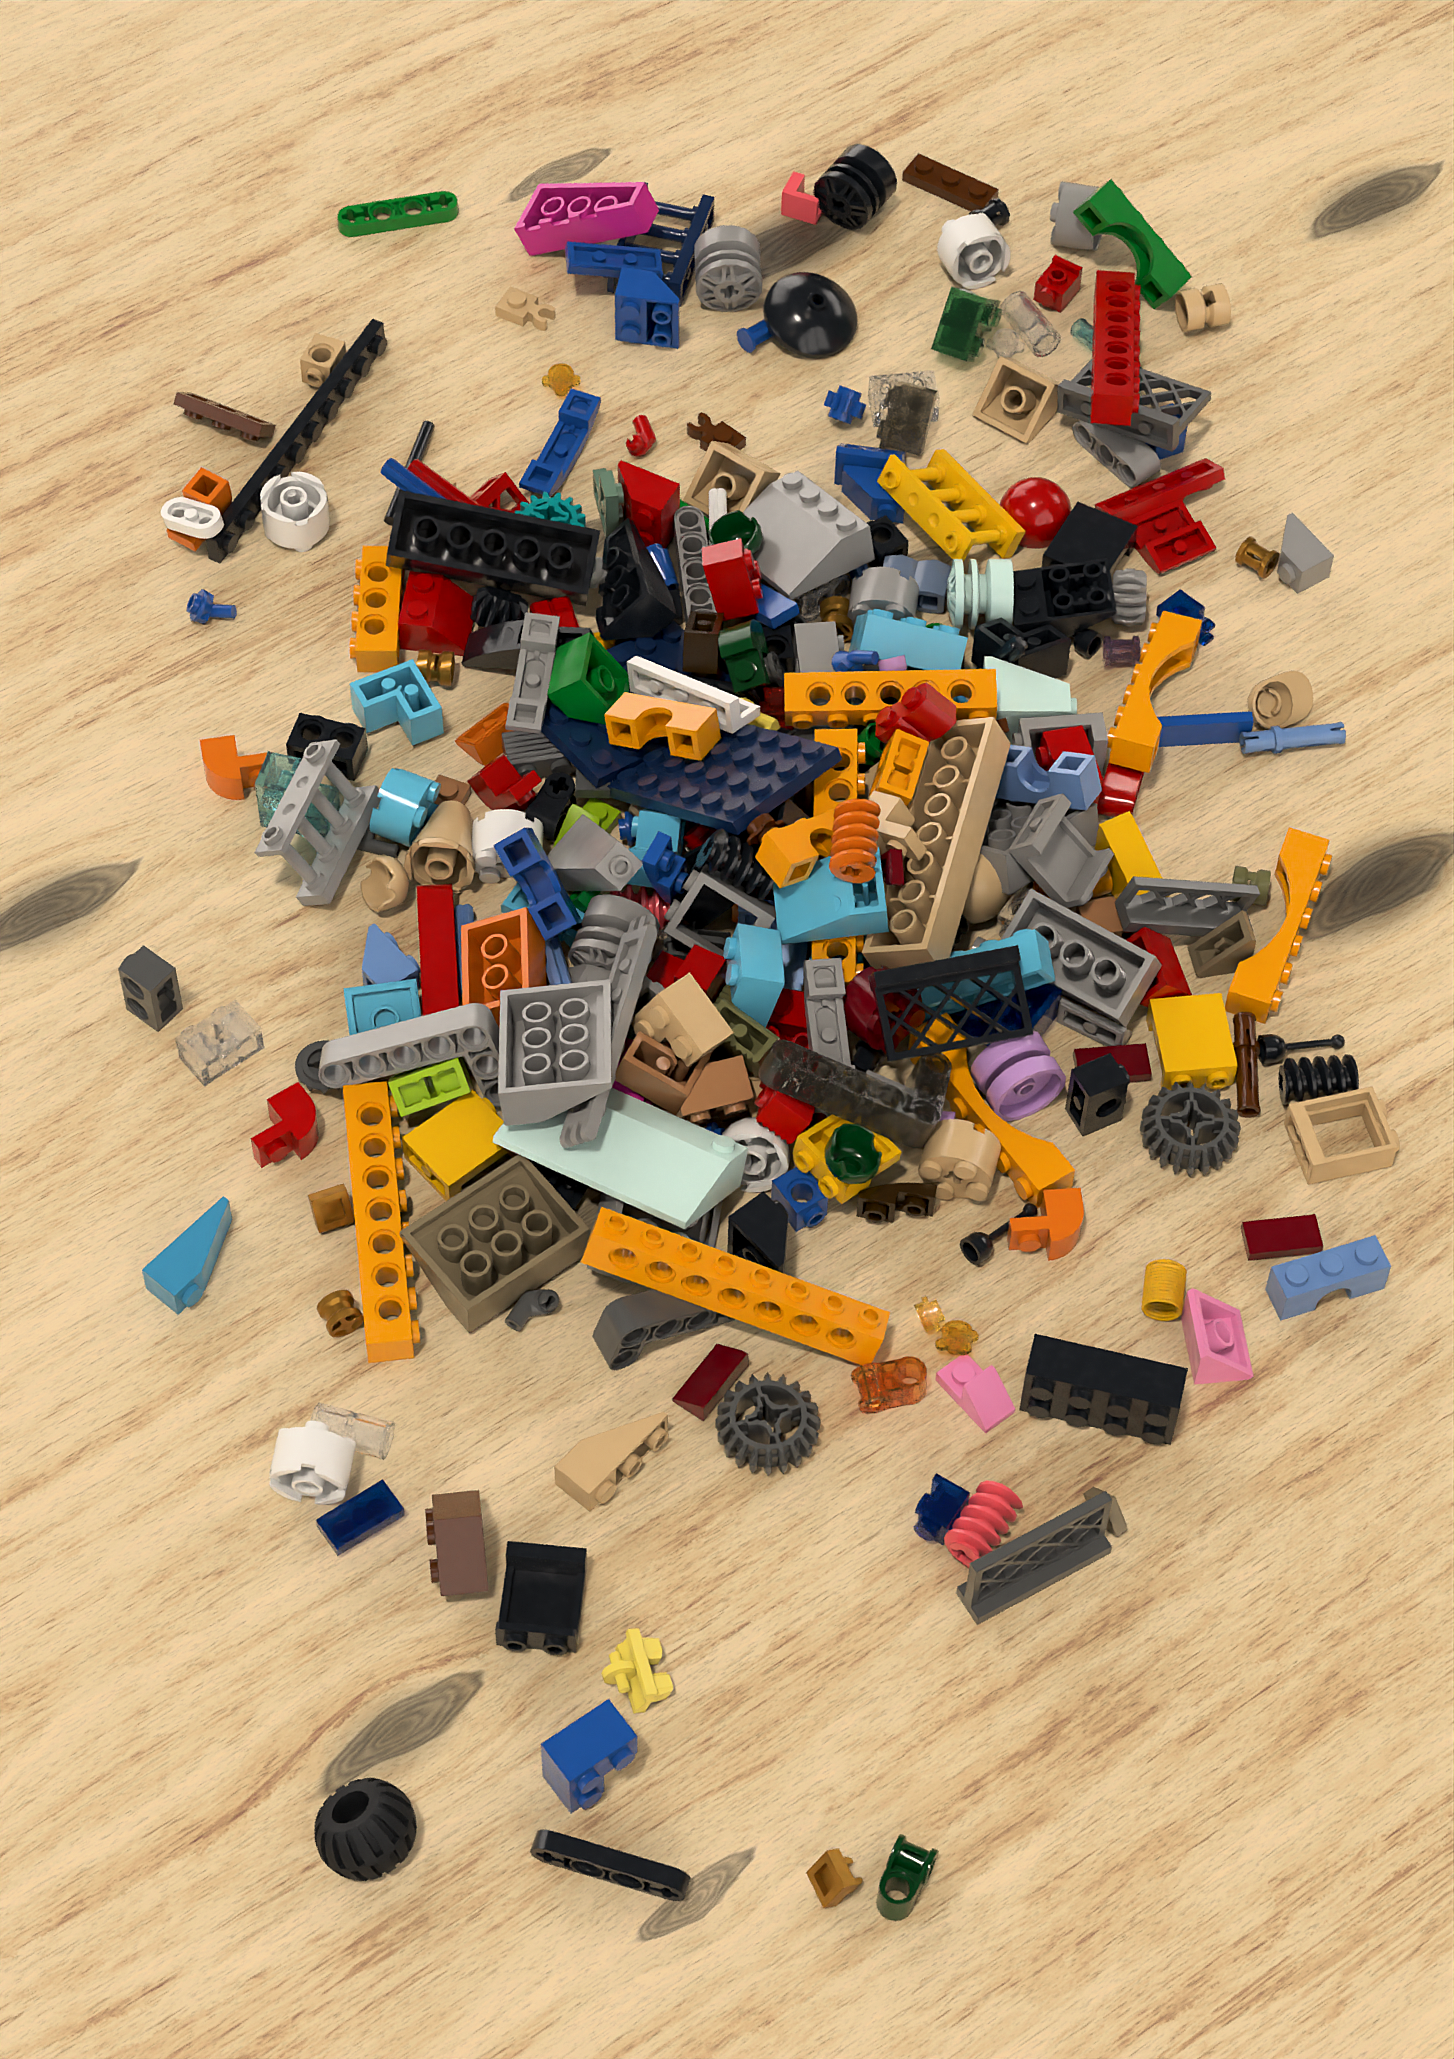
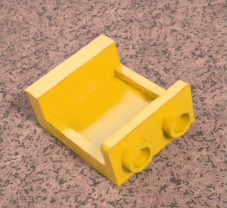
M1222 993L1150 999L1146 1022L1148 1031L1154 1032L1162 1070L1161 1089L1165 1087L1171 1090L1175 1082L1182 1088H1186L1190 1080L1194 1088H1200L1204 1083H1206L1207 1088L1221 1089L1233 1085L1238 1065Z
M473 1089L470 1093L462 1095L402 1137L404 1158L445 1201L461 1192V1185L506 1153L511 1158L518 1154L492 1143L493 1136L504 1121L497 1115V1111L491 1101L486 1097L481 1098Z

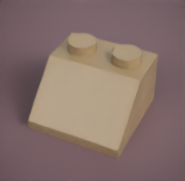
M1000 356L972 415L1029 444L1054 416L1058 407V385L1060 382L1013 358Z
M711 441L683 501L709 515V490L712 488H723L727 492V513L736 510L744 512L770 483L778 480L781 473L728 443Z

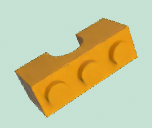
M624 692L604 714L609 744L641 749L651 739L667 737L670 755L702 761L721 739L716 708Z
M828 809L821 815L809 819L801 818L794 824L782 828H772L764 834L755 858L779 888L808 879L819 855L825 858L830 856L832 827L835 820L833 817L834 809Z

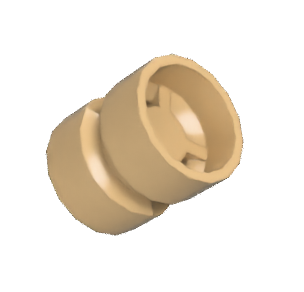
M1223 283L1203 286L1201 292L1197 288L1177 291L1175 295V312L1181 330L1189 332L1202 329L1205 323L1208 327L1226 325L1230 322V299Z

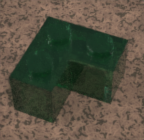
M951 287L931 349L964 361L974 362L975 357H979L984 348L985 339L982 338L983 332H991L992 327H996L1000 321L1002 309L999 308L1001 301L967 289Z

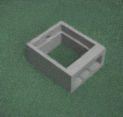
M705 864L700 873L693 870L682 888L688 891L683 901L679 902L675 899L664 918L669 923L664 932L691 949L696 944L723 956L724 951L680 924V921L704 884L758 917L752 926L769 929L776 918L775 906L765 900H758L757 895L754 893H745L743 886L740 885L737 888L732 886V879L720 880L719 871L716 870L714 874H709L707 872L708 864Z

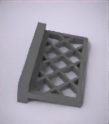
M1091 359L1071 381L1064 379L1058 385V413L1173 452L1179 445V435L1211 400V392L1140 368L1139 391H1145L1146 395L1140 396L1138 414L1132 413L1131 425L1090 423L1091 388L1086 386L1091 385ZM1164 388L1168 391L1153 393L1151 389ZM1191 397L1197 400L1182 403L1180 399ZM1171 400H1173L1175 404L1164 407H1159L1158 403ZM1151 404L1152 409L1145 407L1143 405ZM1180 414L1181 418L1172 415Z
M1107 1491L1098 1494L970 1563L967 1582L957 1586L956 1594L977 1625L1111 1553L1112 1545L1105 1537L1112 1499Z

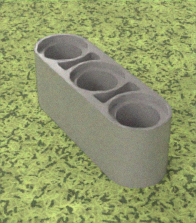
M1081 420L1073 425V434L1077 442L1128 487L1133 488L1160 471L1161 463L1157 454L1145 442Z

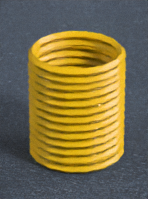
M1157 1259L1146 1265L1141 1310L1146 1316L1155 1320L1169 1321L1182 1315L1187 1270L1182 1264L1170 1259Z

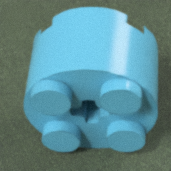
M392 768L386 775L377 797L381 799L378 809L373 808L370 832L410 847L438 806L434 802L439 795L441 784L403 769Z

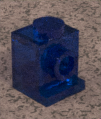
M936 1473L932 1479L930 1494L926 1492L915 1509V1513L918 1514V1521L914 1526L916 1534L927 1541L934 1540L944 1546V1537L948 1530L952 1529L956 1518L960 1517L964 1506L968 1505L970 1492Z

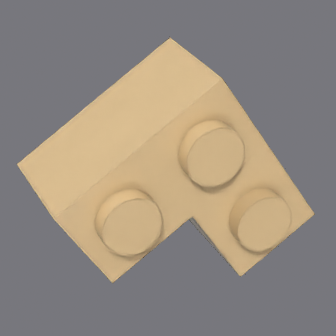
M690 973L659 992L634 1016L631 1023L636 1035L641 1031L661 1044L668 1040L674 1054L682 1059L687 1067L716 1049L734 1033Z

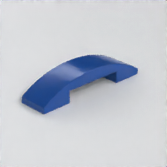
M570 389L558 411L559 421L537 461L531 460L519 482V488L543 495V492H547L549 497L560 488L585 446L600 408L601 397Z

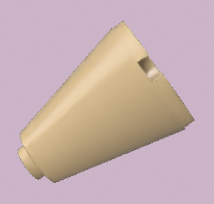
M453 800L444 801L437 806L406 853L404 868L411 882L414 879L421 885L452 884L453 895L459 893L461 888L467 884L469 886L472 883L475 874V859L472 851V825L469 809L464 804Z

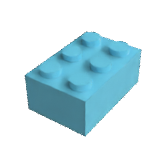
M880 609L868 610L867 614L857 615L849 652L855 649L877 651L879 661L905 655L907 670L961 669L968 637L960 636V629L946 625L933 626V629L927 628V621L913 617L900 618V621L892 619L894 613Z

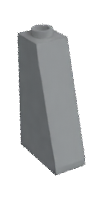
M584 814L547 855L566 891H621L643 865L642 861L622 843Z

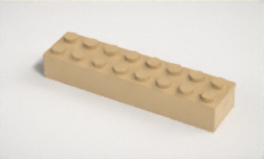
M994 717L957 720L947 733L936 740L930 741L912 800L907 806L915 818L911 828H913L927 850L920 861L908 857L903 858V886L886 885L883 881L889 932L867 934L862 950L863 956L875 969L882 968L881 965L892 969L950 958L1011 745Z

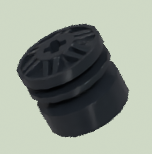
M854 144L848 146L814 183L813 193L814 197L819 199V208L827 218L845 229L857 230L863 228L896 191L897 178L888 160L878 151L867 145Z

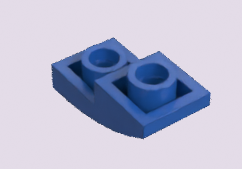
M658 831L642 859V864L653 888L665 902L672 904L677 893L683 894L685 891L682 887L690 875L687 874L686 859L673 852L671 836Z

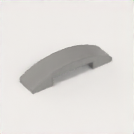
M525 612L520 654L505 725L506 730L541 733L556 653L560 623L559 616Z
M841 958L805 960L803 976L806 1027L811 1064L821 1105L858 1103L859 1094L855 1065H851L842 998L846 992Z

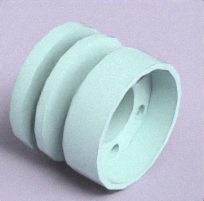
M953 559L951 571L947 579V610L951 618L952 627L962 629L964 614H968L969 629H975L979 614H985L986 622L1003 618L1012 624L1014 604L1012 559H988L985 574H979L976 559L969 560L968 574H964L963 560Z

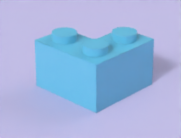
M413 659L350 683L352 709L362 727L366 728V733L398 721L412 746L444 734L442 707Z
M650 809L639 810V816L633 817L631 836L636 837L635 846L629 848V851L642 861L656 834L660 831L671 836L673 852L681 857L686 820ZM643 865L627 883L653 888Z

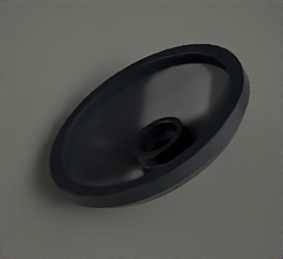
M797 272L786 275L773 284L764 302L763 313L768 330L778 343L800 356L825 358L838 354L849 345L857 329V311L851 297L835 281L820 274Z

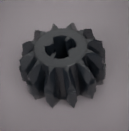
M486 586L478 588L472 600L470 618L480 627L524 620L525 612L528 613L529 603L522 599L519 594H514L511 590H504L501 587Z

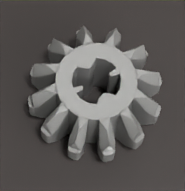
M1131 568L1116 570L1113 574L1112 585L1117 614L1112 616L1111 619L1114 624H1123V626L1142 625L1146 617L1147 575L1142 570Z

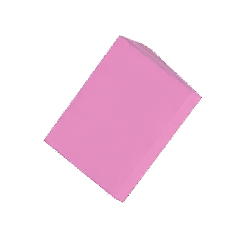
M1194 1288L1187 1291L1181 1321L1194 1385L1248 1380L1254 1377L1240 1310Z

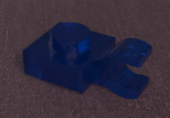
M1181 589L1157 606L1156 616L1159 618L1164 610L1203 620L1199 644L1205 646L1214 639V636L1209 632L1215 628V623L1211 619L1204 617L1205 607Z

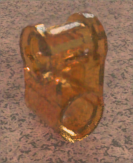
M907 1356L881 1363H868L855 1368L851 1372V1379L857 1385L861 1399L858 1402L860 1411L866 1414H874L890 1408L919 1403L925 1397L927 1389V1368L924 1362L919 1358ZM905 1378H914L917 1380V1382L907 1384L901 1380Z

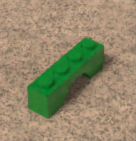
M1112 179L1097 188L1073 211L1074 215L1092 236L1101 234L1112 235L1128 246L1137 266L1135 285H1140L1141 295L1153 309L1172 298L1192 277L1183 263L1177 259L1163 239L1157 235L1143 215L1137 211Z

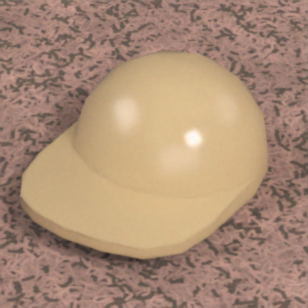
M1293 670L1260 681L1251 689L1247 698L1248 711L1252 712L1254 722L1268 729L1271 726H1280L1282 729L1301 721L1308 716L1313 705V691L1309 679L1303 673Z

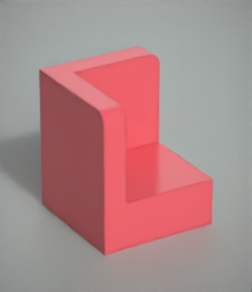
M793 171L782 191L781 215L816 225L823 213L819 208V199L804 193L805 175Z

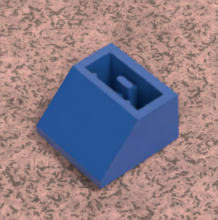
M622 267L615 292V340L678 349L680 299L654 271Z

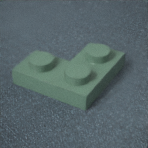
M606 468L593 470V493L606 538L624 522L622 506L619 505V503H624V495L621 483H615L612 470L606 471Z

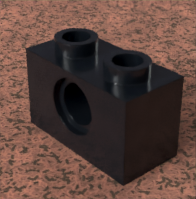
M1111 1053L1071 1069L1065 1110L1082 1137L1115 1124L1122 1119L1130 1078L1126 1068L1122 1064L1118 1065Z

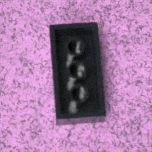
M1035 1334L1026 1368L1019 1410L1028 1412V1414L1037 1418L1051 1417L1064 1420L1076 1427L1090 1426L1103 1429L1108 1434L1115 1436L1125 1434L1142 1438V1440L1150 1444L1164 1443L1171 1445L1188 1368Z

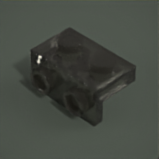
M899 381L893 388H889L884 401V407H888L886 419L880 421L876 437L881 439L879 448L883 450L892 448L921 456L924 451L938 391L904 381Z

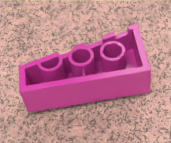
M645 182L538 184L514 230L528 255L533 256L563 250L567 242L593 244L648 233L659 212V208Z

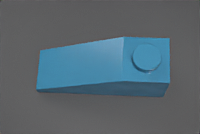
M223 1196L142 1269L146 1289L177 1315L187 1306L195 1305L207 1287L232 1222L230 1204L227 1198Z

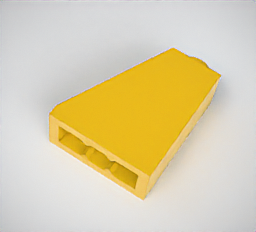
M1130 811L1098 825L1095 850L1099 851L1110 848L1114 853L1107 865L1112 877L1113 890L1111 894L1114 898L1117 899L1133 876L1162 878ZM1139 890L1136 895H1142L1149 891Z

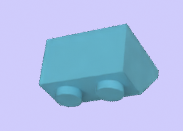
M738 923L733 936L727 937L724 945L723 956L729 962L725 982L731 988L732 1003L766 1028L785 984L780 930Z

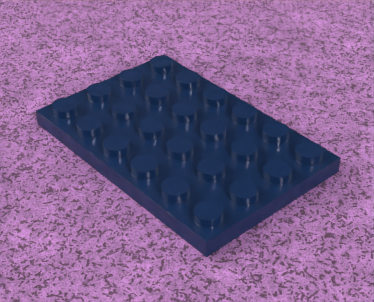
M674 620L668 627L661 629L653 637L632 638L607 649L627 673V661L638 656L680 674L691 675V672H683L684 630ZM720 665L717 674L704 677L731 682L730 675L726 674ZM747 692V696L745 698L753 701L755 705H759V703ZM548 697L541 732L596 789L616 780L617 775L621 771L634 768L644 762L643 757L647 753L654 750H663L669 745L667 737L651 739L641 749L609 744L606 725L569 718Z
M747 724L733 734L720 729L721 739L702 761L670 755L668 745L663 750H654L644 755V762L634 768L621 771L617 775V779L612 781L607 787L610 788V797L715 829L722 828L729 833L739 835L747 829L748 825L756 817L775 809L840 762L842 757L838 747Z

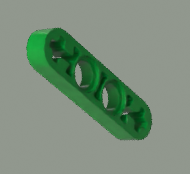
M439 191L346 206L337 213L338 230L344 236L358 237L449 222L458 215V199L452 192ZM412 208L421 210L416 215L406 213L408 209ZM380 213H386L390 215L389 218L384 220H379L375 218V216Z

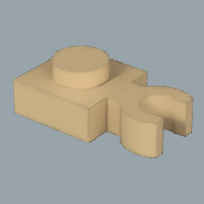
M510 286L495 306V316L520 326H524L527 321H530L536 329L546 331L547 319L543 317L554 320L555 308L548 304L539 305L537 296Z

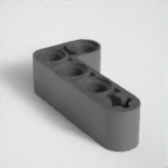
M652 1289L618 1298L607 1305L602 1312L592 1337L611 1370H620L638 1359L646 1343L728 1323L736 1319Z

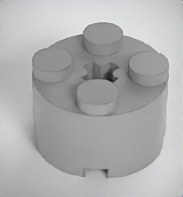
M1064 181L1060 183L1058 191L1059 203L1054 202L1050 212V221L1055 222L1051 234V245L1083 250H1097L1103 234L1092 236L1074 215L1073 211L1099 187Z
M872 567L863 570L861 577L857 578L855 576L852 581L847 615L853 622V629L857 615L867 614L868 610L873 609L894 613L892 619L900 621V618H916L919 586L916 580L911 576L907 580L900 576V570L891 567Z

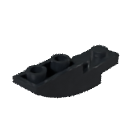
M524 620L494 624L470 633L462 659L463 667L517 669ZM559 627L556 650L557 647L589 632L594 636L591 628Z

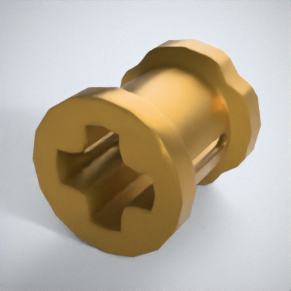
M1250 536L1240 545L1236 553L1235 562L1239 565H1248L1258 571V575L1264 579L1275 569L1280 554L1276 550L1269 551L1256 543L1255 538Z

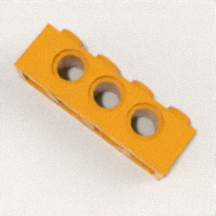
M363 546L362 559H356L355 577L356 580H360V585H354L353 589L354 606H358V611H352V632L357 633L356 638H350V658H356L357 672H380L399 664L398 620L403 602L405 570L386 566L388 546Z

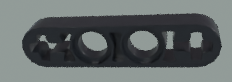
M546 1829L537 1831L530 1850L533 1857L544 1863L671 1901L684 1900L691 1880L686 1872L678 1868Z

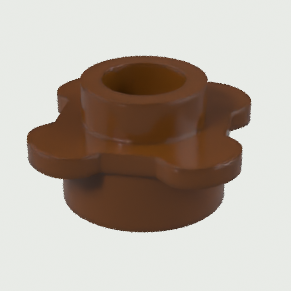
M769 813L759 815L747 827V833L750 835L747 843L749 845L757 844L760 847L761 839L767 831L775 827L782 828L785 826L783 820L775 821Z

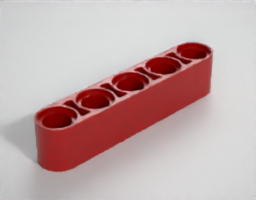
M452 884L417 886L423 1016L459 1007Z

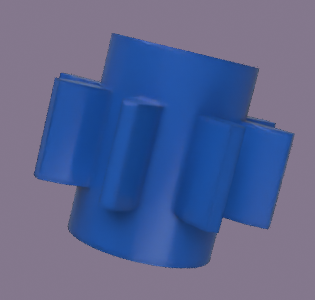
M839 385L837 393L828 391L824 402L825 406L831 408L828 416L850 425L853 417L861 419L866 408V404L859 402L862 393Z

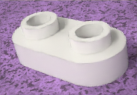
M177 497L171 499L161 509V515L167 528L201 539L212 538L224 526L222 516L217 507L189 498Z

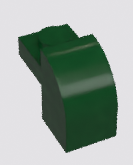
M753 619L721 630L718 636L720 655L722 659L726 660L734 693L740 695L770 685L764 657H767L769 651L761 623Z

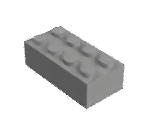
M1031 888L1001 938L1002 940L1011 937L1016 931L1022 929L1037 930L1049 942L1056 981L1047 983V985L1125 1028L1162 966L1156 956Z

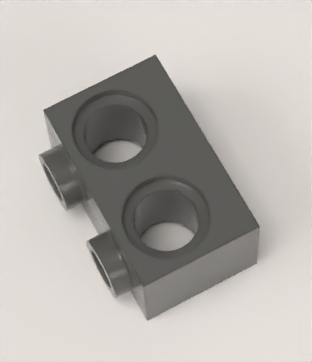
M144 945L122 961L118 971L126 1009L159 1032L183 1009L176 968Z

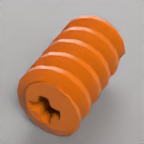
M851 799L839 803L835 807L829 869L835 877L843 881L865 883L875 877L876 872L873 867H875L877 859L874 855L878 849L875 842L879 837L876 829L879 828L880 821L878 816L881 809L874 801Z

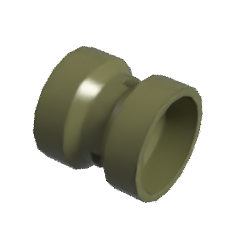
M1235 865L1232 884L1247 885L1248 880H1251L1250 885H1257L1260 893L1253 903L1265 906L1271 871L1260 869L1257 872H1251L1246 867ZM1236 897L1234 899H1231L1230 901L1238 902L1241 899V897Z

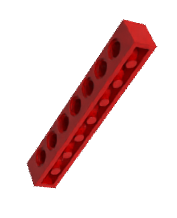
M1096 271L1093 303L1090 423L1130 426L1132 413L1138 414L1140 400V285H1135L1134 272Z

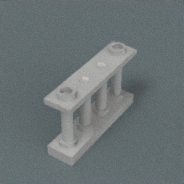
M337 740L312 742L305 749L304 756L254 852L258 857L281 855L303 878V883L296 896L303 906L331 903L370 823L373 808L377 809L381 799L377 797L380 789L376 785L354 787L334 765L332 760L340 746ZM324 776L344 796V801L339 811L318 789ZM310 803L331 824L325 839L304 816ZM297 830L317 851L311 866L290 844Z

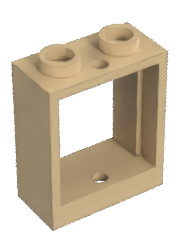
M1373 1086L1288 1105L1284 1126L1308 1185L1392 1167L1396 1152L1400 1148L1399 1138L1396 1131L1390 1129L1386 1120L1387 1110L1385 1103L1382 1099L1377 1098ZM1361 1115L1374 1147L1325 1158L1313 1126Z

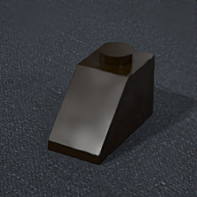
M690 611L684 630L683 672H691V675L697 677H708L711 674H717L720 664L718 636L719 632L723 630L724 613Z

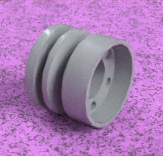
M722 225L711 228L699 236L694 245L696 294L701 303L710 309L721 312L739 311L755 303L762 293L760 244L756 236L747 229L735 225Z
M611 894L597 895L591 898L581 922L582 928L578 930L574 939L575 942H573L568 954L571 964L573 966L589 964L611 971L622 934L628 932L631 920L638 917L641 918L646 914H652L651 911L637 902ZM655 917V920H656V925H655V926H656V928H657V933H658L659 928H660V924H659V922H658V919Z

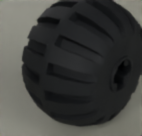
M377 1778L357 1779L349 1782V1785H343L335 1790L336 1793L333 1796L330 1795L323 1802V1806L320 1807L314 1826L315 1843L323 1862L340 1876L355 1881L373 1880L382 1877L384 1872L388 1874L396 1868L395 1865L402 1863L408 1856V1852L411 1851L415 1842L416 1816L408 1797L395 1785Z

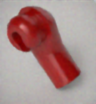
M639 415L632 421L637 434L632 435L634 438L632 441L629 438L626 441V448L629 450V453L636 457L645 455L656 441V436L647 416Z

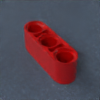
M1108 763L1097 807L1098 814L1111 818L1128 811L1133 814L1144 772Z

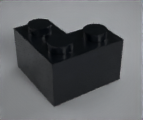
M998 618L975 626L971 662L979 666L982 664L984 656H991L1013 636H1020L1023 641H1027L1028 648L1025 649V654L1013 664L1052 678H1058L1067 674L1071 639L1052 625L1048 624L1023 633L1005 619Z

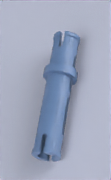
M1343 722L1282 729L1280 726H1271L1269 730L1241 732L1239 744L1244 746L1241 748L1242 754L1272 751V753L1276 754L1281 753L1283 749L1344 744L1346 731L1345 729L1340 730L1344 728Z

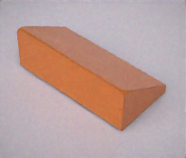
M504 702L455 740L461 749L481 765H487L503 753L501 733L514 731L505 729L509 703Z

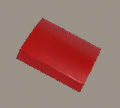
M1181 498L1127 521L1138 526L1135 549L1158 575L1211 553L1217 548L1201 520L1197 522L1193 520Z

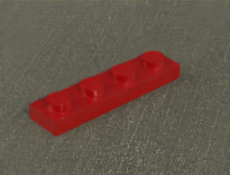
M1204 458L1094 504L1095 509L1128 521L1180 498L1183 500L1185 496L1197 491L1212 488L1214 484L1225 480L1224 468Z

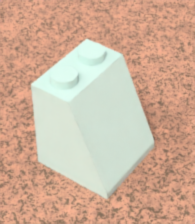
M984 656L983 669H996V720L1007 719L1009 732L1005 733L1011 745L1012 734L1018 733L1020 718L1077 714V699L1071 698L1069 683L992 656Z

